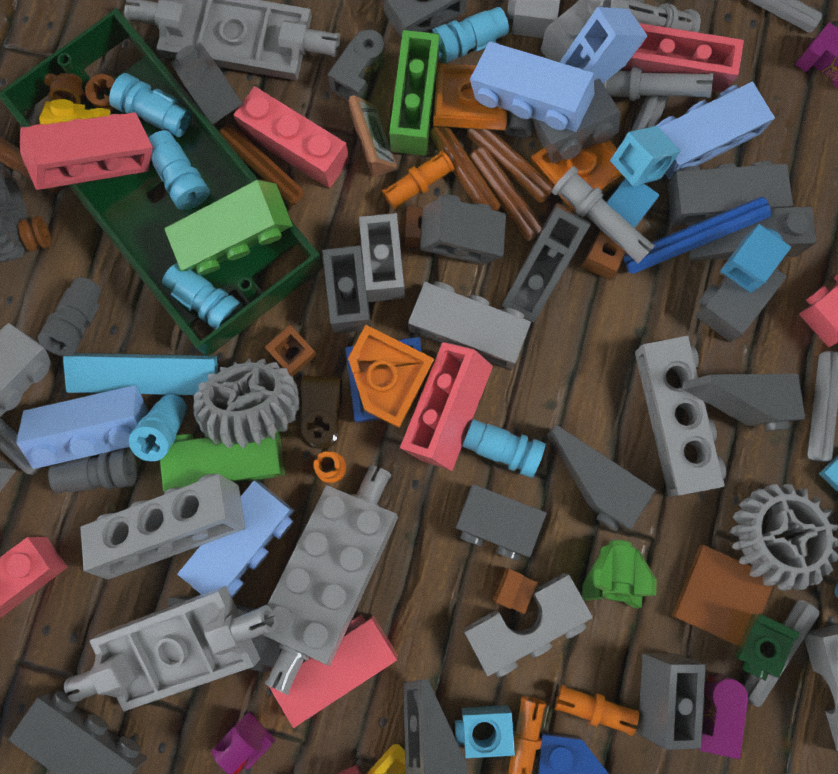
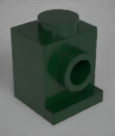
M752 614L734 658L744 662L743 671L766 681L768 674L779 678L793 643L797 640L800 632L762 614ZM765 641L770 642L774 648L773 654L767 658L760 652V645Z

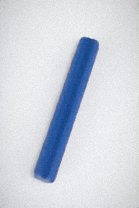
M758 197L652 242L655 245L653 249L638 264L629 254L625 253L623 260L630 274H634L769 218L771 216L770 205L765 197Z

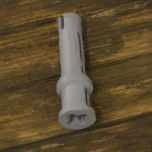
M601 0L599 7L629 9L638 23L692 32H698L700 29L701 19L697 11L693 9L677 10L674 5L669 3L657 7L633 0Z
M633 67L631 71H618L604 82L603 85L611 97H629L630 101H636V99H640V96L711 98L714 73H643L639 67Z
M575 166L570 168L551 192L554 195L560 194L575 208L577 216L582 218L587 216L638 264L655 245L642 236L602 199V190L598 187L592 188L577 174L578 169Z

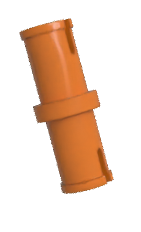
M441 150L437 155L419 167L412 166L409 168L407 175L388 188L383 189L382 193L393 210H396L418 193L425 194L428 192V187L449 172H453L454 166L447 154Z
M322 452L317 455V460H314V469L322 481L335 483L343 479L346 474V462L340 454ZM335 463V471L327 473L326 465Z
M560 685L558 690L560 695L556 697L554 710L588 720V725L594 727L601 724L628 733L630 736L634 735L636 728L633 725H638L639 710L607 701L605 696L599 693L592 696L568 688L565 685Z
M521 696L516 730L513 731L515 756H510L506 774H532L536 750L541 749L542 738L539 737L544 708L546 707V702L539 698L532 697L530 701L529 696Z

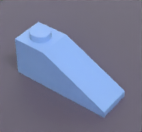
M597 7L560 60V63L593 72L594 80L600 78L601 82L604 83L628 63L648 36L629 9Z

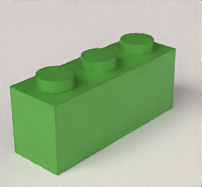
M403 30L389 132L391 152L427 155L439 58V34Z
M256 180L164 229L180 270L197 271L198 275H205L220 268L219 263L226 259L236 260L250 254L249 248L258 243L266 245L279 240L282 237L280 232L293 225L277 184Z
M280 431L275 433V440L265 438L261 440L260 446L253 442L248 443L244 449L238 443L229 449L224 443L215 445L210 437L194 439L193 434L177 435L168 453L160 459L163 491L191 485L198 482L201 477L209 474H220L233 483L286 476Z

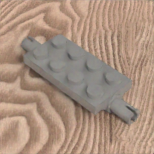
M126 0L131 5H125L124 8L127 21L156 25L159 29V40L156 50L161 57L176 59V55L186 46H195L201 42L218 67L296 81L298 80L302 58L306 51L337 57L338 50L336 49H339L340 44L339 33L309 29L312 18L310 9L262 0H159V2Z
M369 465L357 494L350 495L328 485L325 486L267 604L273 612L265 615L264 619L275 615L277 628L274 632L263 634V636L280 643L279 648L282 650L268 680L265 681V685L289 695L290 688L304 660L308 661L310 657L330 667L398 519L396 513L377 505L391 477V474L382 468L377 471V466Z
M225 585L96 635L89 640L96 654L94 666L90 671L67 678L64 684L65 693L76 689L79 690V692L68 696L71 702H78L97 693L99 695L117 697L124 712L254 667L260 660L251 639L274 632L277 628L276 617L274 615L264 619L265 615L273 612L268 605L240 615Z

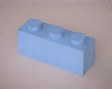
M490 41L470 78L475 100H478L482 105L489 108L497 106L509 110L514 115L523 119L534 118L543 121L556 130L568 129L577 132L595 94L593 72Z
M753 81L740 88L737 85H733L720 93L717 97L718 99L707 103L706 100L700 101L688 109L685 115L677 119L675 116H670L656 125L681 151L665 172L669 180L681 168L698 166L762 134L775 117Z
M136 385L24 410L16 443L33 469L130 447V434L140 420L147 416L149 410Z
M253 481L241 495L245 529L201 545L178 572L177 575L201 595L226 585L233 599L244 585V582L240 580L249 568L256 570L269 554V551L265 549L274 537L281 539L294 523L290 517L295 510L261 482Z

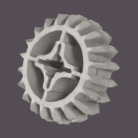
M249 358L242 364H237L234 361L231 367H220L218 374H208V382L198 384L199 392L193 395V407L195 410L193 413L201 431L205 434V437H210L215 445L224 443L228 449L237 443L244 449L248 443L253 442L260 446L261 440L265 438L275 440V433L277 431H287V424L295 421L296 411L299 410V392L293 377L288 373L287 368H280L277 362L268 364L265 359L253 363Z
M771 484L762 490L758 489L752 492L750 498L741 501L739 506L742 510L735 512L732 517L739 525L732 527L730 533L738 536L740 540L734 543L732 548L735 550L742 549L745 555L741 557L739 563L743 565L750 563L752 565L749 576L758 577L763 574V585L773 586L776 584L778 590L786 591L793 588L798 591L806 589L809 585L819 584L823 580L822 576L829 575L834 571L830 563L836 562L838 559V554L832 549L838 547V539L833 537L832 532L837 530L838 525L830 524L827 519L832 510H821L819 508L821 498L813 497L808 500V490L800 488L795 491L792 484H785L781 487L777 484ZM766 513L768 517L764 519L766 523L765 533L762 535V521ZM783 533H784L786 536H791V535H795V536H796V537H794V538H792V539H789V540H786L785 537H783V538H777V539L775 538V536L780 535V534H783ZM808 540V551L806 553L805 545Z

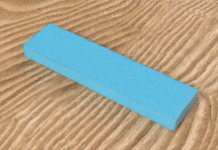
M75 353L72 356H63L66 392L103 393L136 385L140 394L194 395L199 392L198 384L208 382V374H218L217 356Z

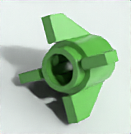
M612 540L609 542V545L600 549L599 557L583 582L582 599L589 601L605 598L612 601L625 602L633 608H642L643 596H656L657 579L641 552L632 547V543L624 540Z

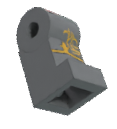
M373 30L361 31L349 43L328 73L330 91L347 101L351 96H357L366 100V82L372 73L378 72L383 67L385 62L384 40L378 32Z

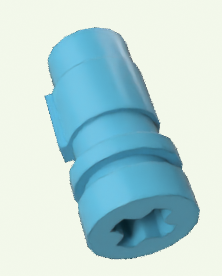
M496 7L469 16L461 22L453 20L447 23V25L443 24L432 29V33L439 34V59L442 63L446 64L457 59V56L461 58L467 55L468 50L473 49L474 52L485 49L489 41L496 43V39L506 36L509 32V25L504 11L501 7Z
M128 73L121 74L111 88L109 96L110 105L124 113L136 112L137 116L162 131H169L176 137H181L188 129L192 118L191 111L179 105L177 98L162 90H151L149 84L140 81Z
M158 131L149 137L153 147L151 160L175 206L180 210H189L202 204L209 196L210 190L198 170L191 167V163L179 143L176 142L169 131Z
M178 262L168 269L162 279V285L172 292L170 295L173 300L189 312L191 310L197 311L198 317L205 323L208 322V325L214 330L242 310L243 304L231 295L228 296V293L222 288L216 289L208 280L198 275L196 271H181Z
M174 394L162 396L147 416L143 417L134 428L129 437V445L137 457L146 461H158L168 453L188 410L187 404L181 397Z
M473 419L462 447L495 462L509 465L508 469L514 472L517 468L520 470V474L533 478L542 459L546 443L534 438L531 442L528 440V436L524 434L518 437L511 434L510 431Z

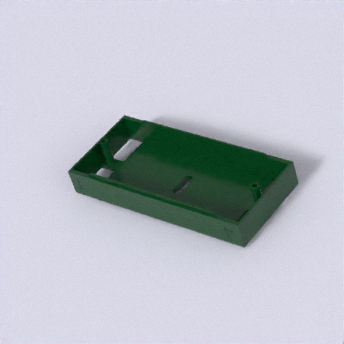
M116 8L0 91V99L22 127L33 126L26 117L25 112L49 95L50 87L44 83V78L47 74H54L56 76L62 73L75 74L82 79L81 87L85 91L86 84L91 79L85 72V68L125 39H129L143 58L123 73H128L140 81L149 84L151 90L160 89L177 98L179 105L191 111L192 118L186 132L181 137H176L175 135L173 137L183 149L191 163V167L198 170L210 190L209 196L202 204L189 210H180L175 206L170 194L157 203H152L149 195L164 185V182L153 166L152 160H150L147 172L74 183L68 186L193 345L205 356H210L322 270L324 265L320 254L292 220L293 226L280 232L282 237L279 240L266 245L258 243L249 248L250 254L236 260L226 259L220 262L218 270L201 276L208 280L216 289L222 288L225 290L228 296L237 291L248 305L203 340L192 327L193 323L200 319L198 312L195 310L189 312L173 300L170 295L172 292L162 285L165 273L172 265L177 263L164 228L258 179ZM104 88L105 93L100 91L98 96L101 99H105L104 94L110 95L109 88ZM88 99L80 103L85 105V110L96 108ZM115 110V111L111 112V115H112V114H119V115H120V114H127V113L121 112V111H119V110ZM138 117L148 138L155 132L162 131ZM297 245L308 259L263 293L253 278Z

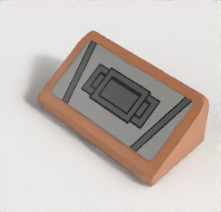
M357 96L349 97L350 115L370 174L375 177L396 170L397 165L376 106Z

